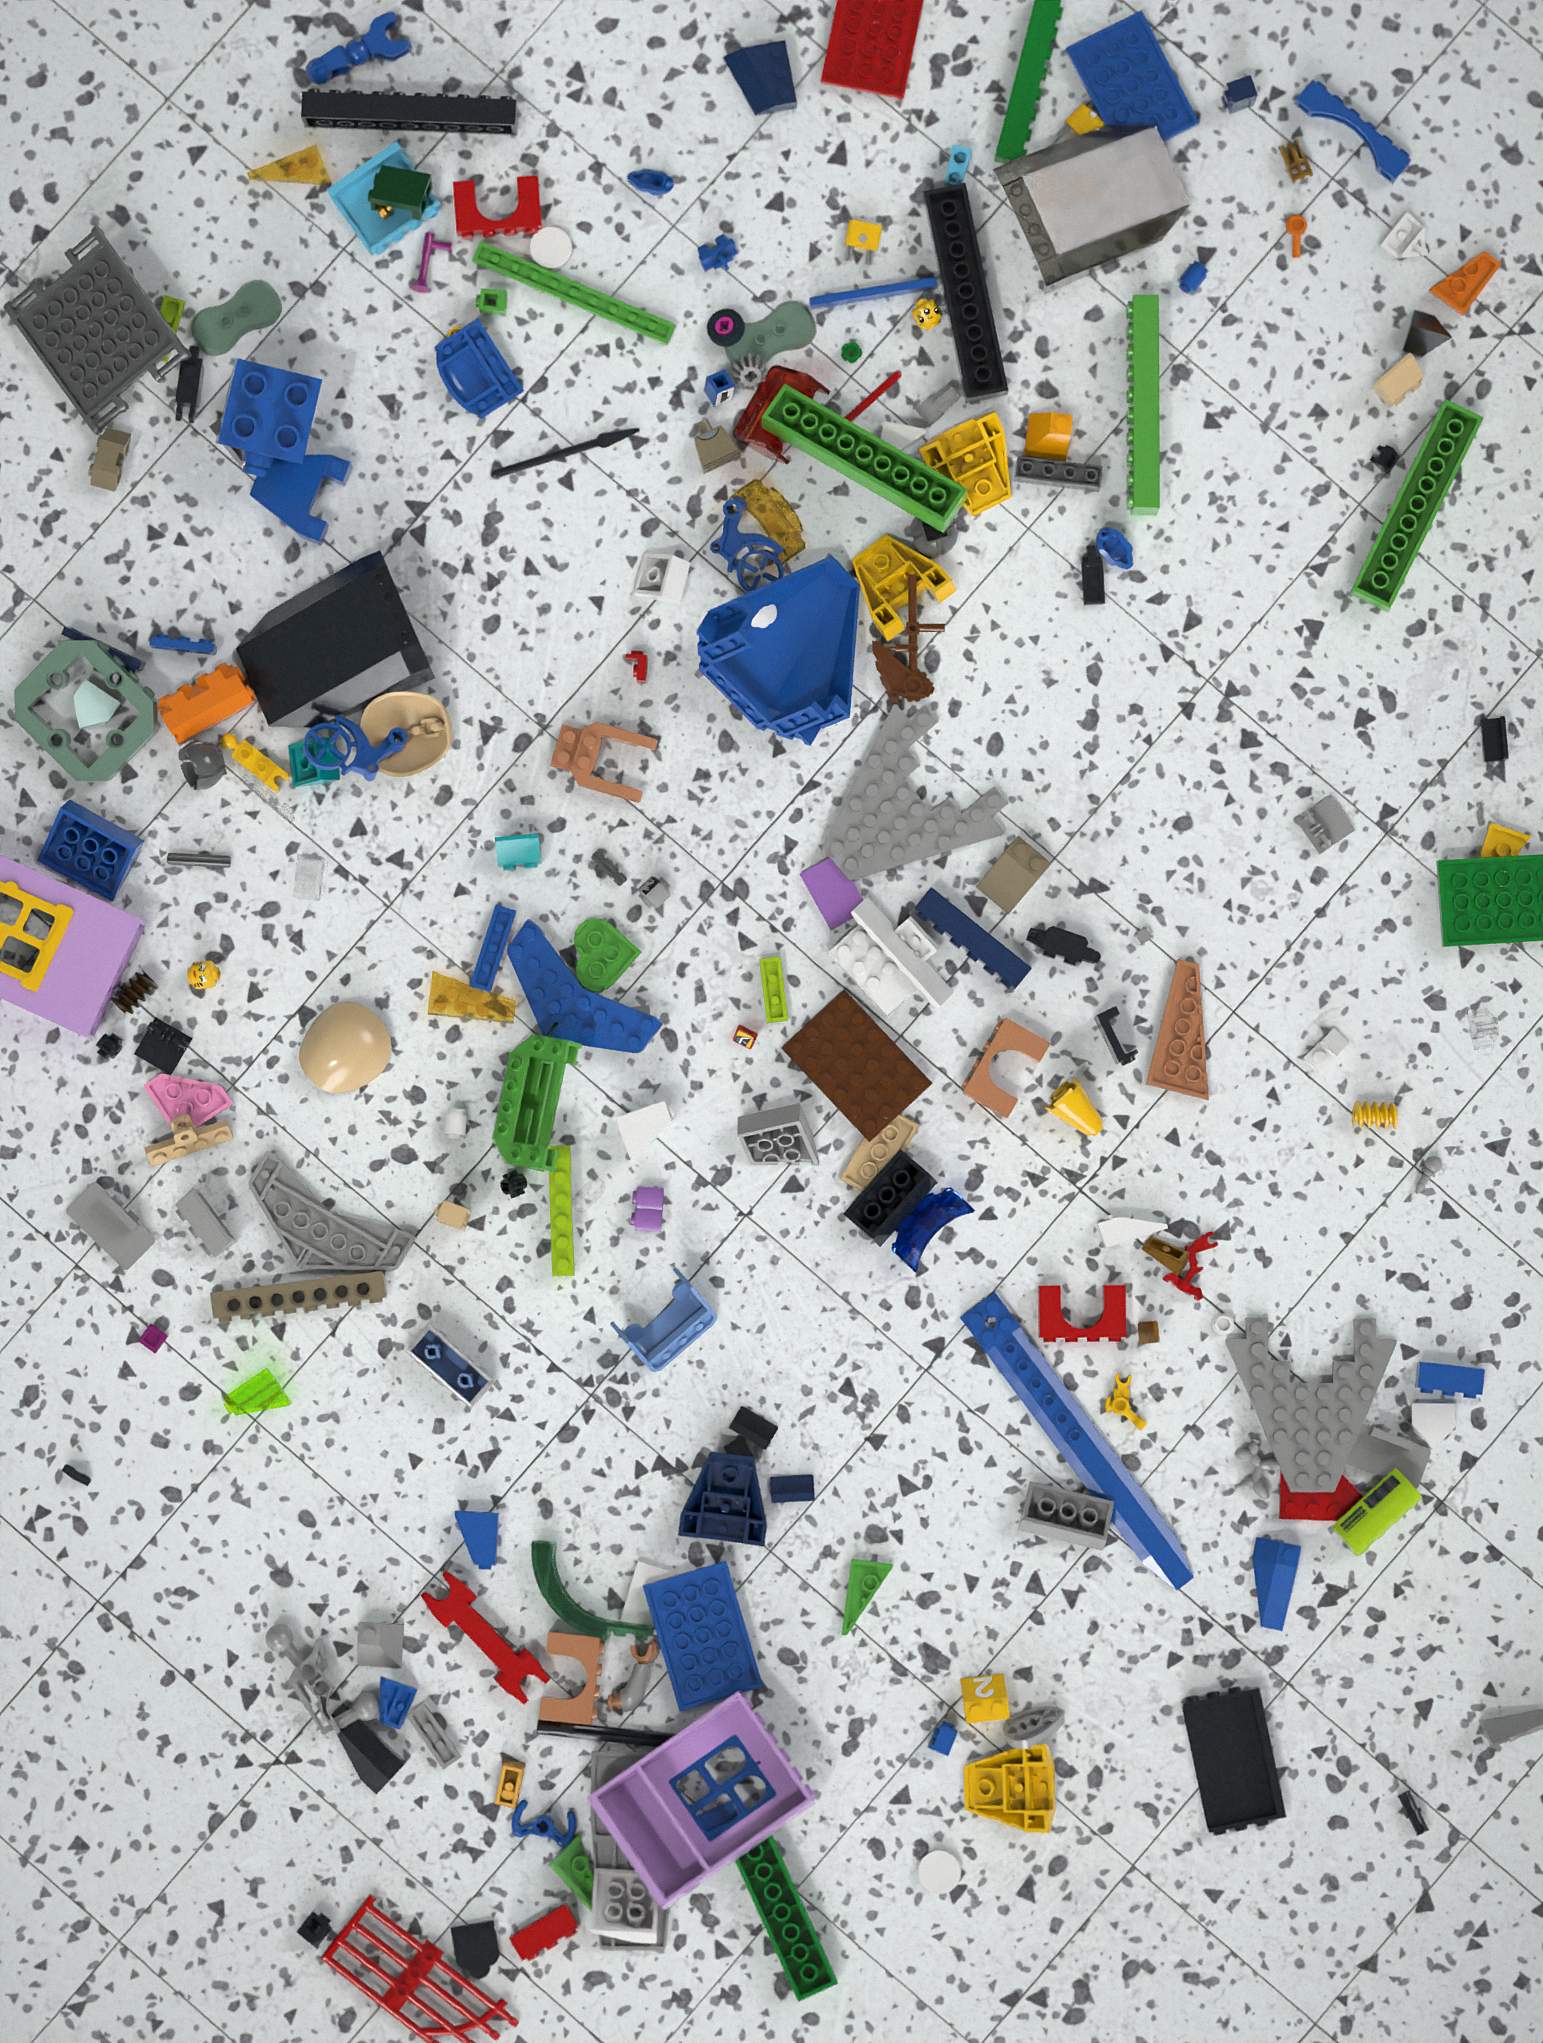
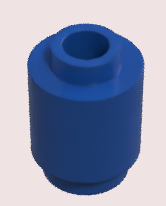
M1194 261L1193 264H1189L1177 280L1179 283L1178 287L1187 294L1189 292L1195 293L1207 277L1208 269L1201 263Z

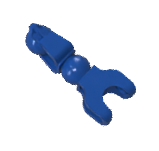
M388 12L374 18L368 33L362 35V40H351L346 44L345 48L338 45L323 56L309 61L306 66V75L309 81L318 85L325 84L332 78L348 74L353 69V66L364 65L368 62L369 58L371 60L382 58L386 61H396L410 53L413 47L409 40L403 39L394 42L386 37L385 33L394 27L397 22L396 14Z

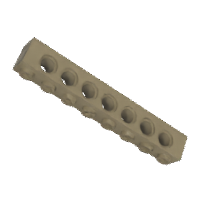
M384 1271L211 1292L210 1297L213 1319L219 1318V1322L232 1321L233 1316H240V1319L243 1320L251 1319L253 1314L262 1313V1317L275 1316V1311L283 1310L284 1314L297 1313V1308H305V1312L318 1310V1306L326 1305L327 1309L339 1308V1303L348 1302V1306L361 1305V1300H369L370 1304L383 1302L382 1298L387 1297ZM361 1283L369 1285L368 1294L361 1295L358 1292V1286ZM342 1285L348 1289V1294L344 1298L338 1297L336 1293L337 1288ZM319 1288H323L326 1291V1297L322 1301L317 1300L315 1297V1292ZM302 1291L304 1293L305 1299L302 1303L294 1301L293 1296L295 1292ZM277 1293L283 1297V1303L280 1306H275L272 1303V1297ZM255 1296L260 1297L262 1301L261 1306L257 1309H254L250 1304L251 1299ZM232 1299H237L240 1302V1308L237 1311H232L229 1308V1303Z

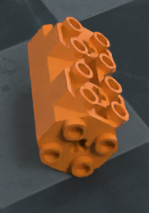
M226 662L214 668L215 671L209 675L204 673L197 677V684L190 687L189 684L182 685L174 695L170 696L167 694L158 700L160 704L157 706V709L160 711V715L169 731L175 736V741L179 746L254 705L253 700L256 699V696L248 684L246 686L243 684V681L246 679L238 666L233 667L232 664L228 666Z

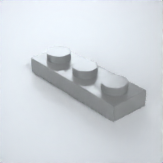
M425 1703L406 1715L443 1770L462 1757Z

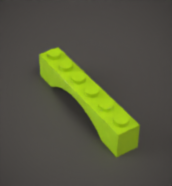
M548 1146L549 1149L560 1151V1155H557L555 1163L556 1172L549 1171L552 1276H575L571 1146Z

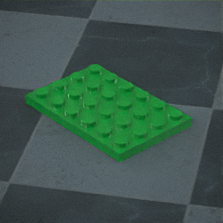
M1543 854L1436 861L1442 947L1543 941Z

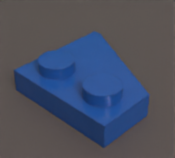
M381 1676L379 1722L400 1730L417 1689Z

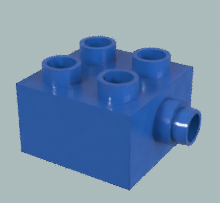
M239 358L235 359L216 444L244 450L242 461L245 462L243 472L266 478L267 468L272 467L274 458L303 464L322 379Z

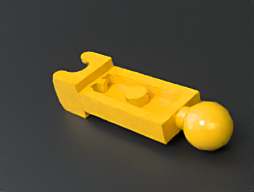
M224 734L221 738V745L226 750H234L231 757L272 790L279 793L280 788L275 784V780L278 777L289 780L291 776L243 739L239 744L234 734Z

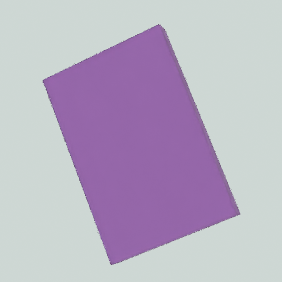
M830 858L800 873L803 882L830 930L854 918L851 911L863 901V898L853 880L849 881Z

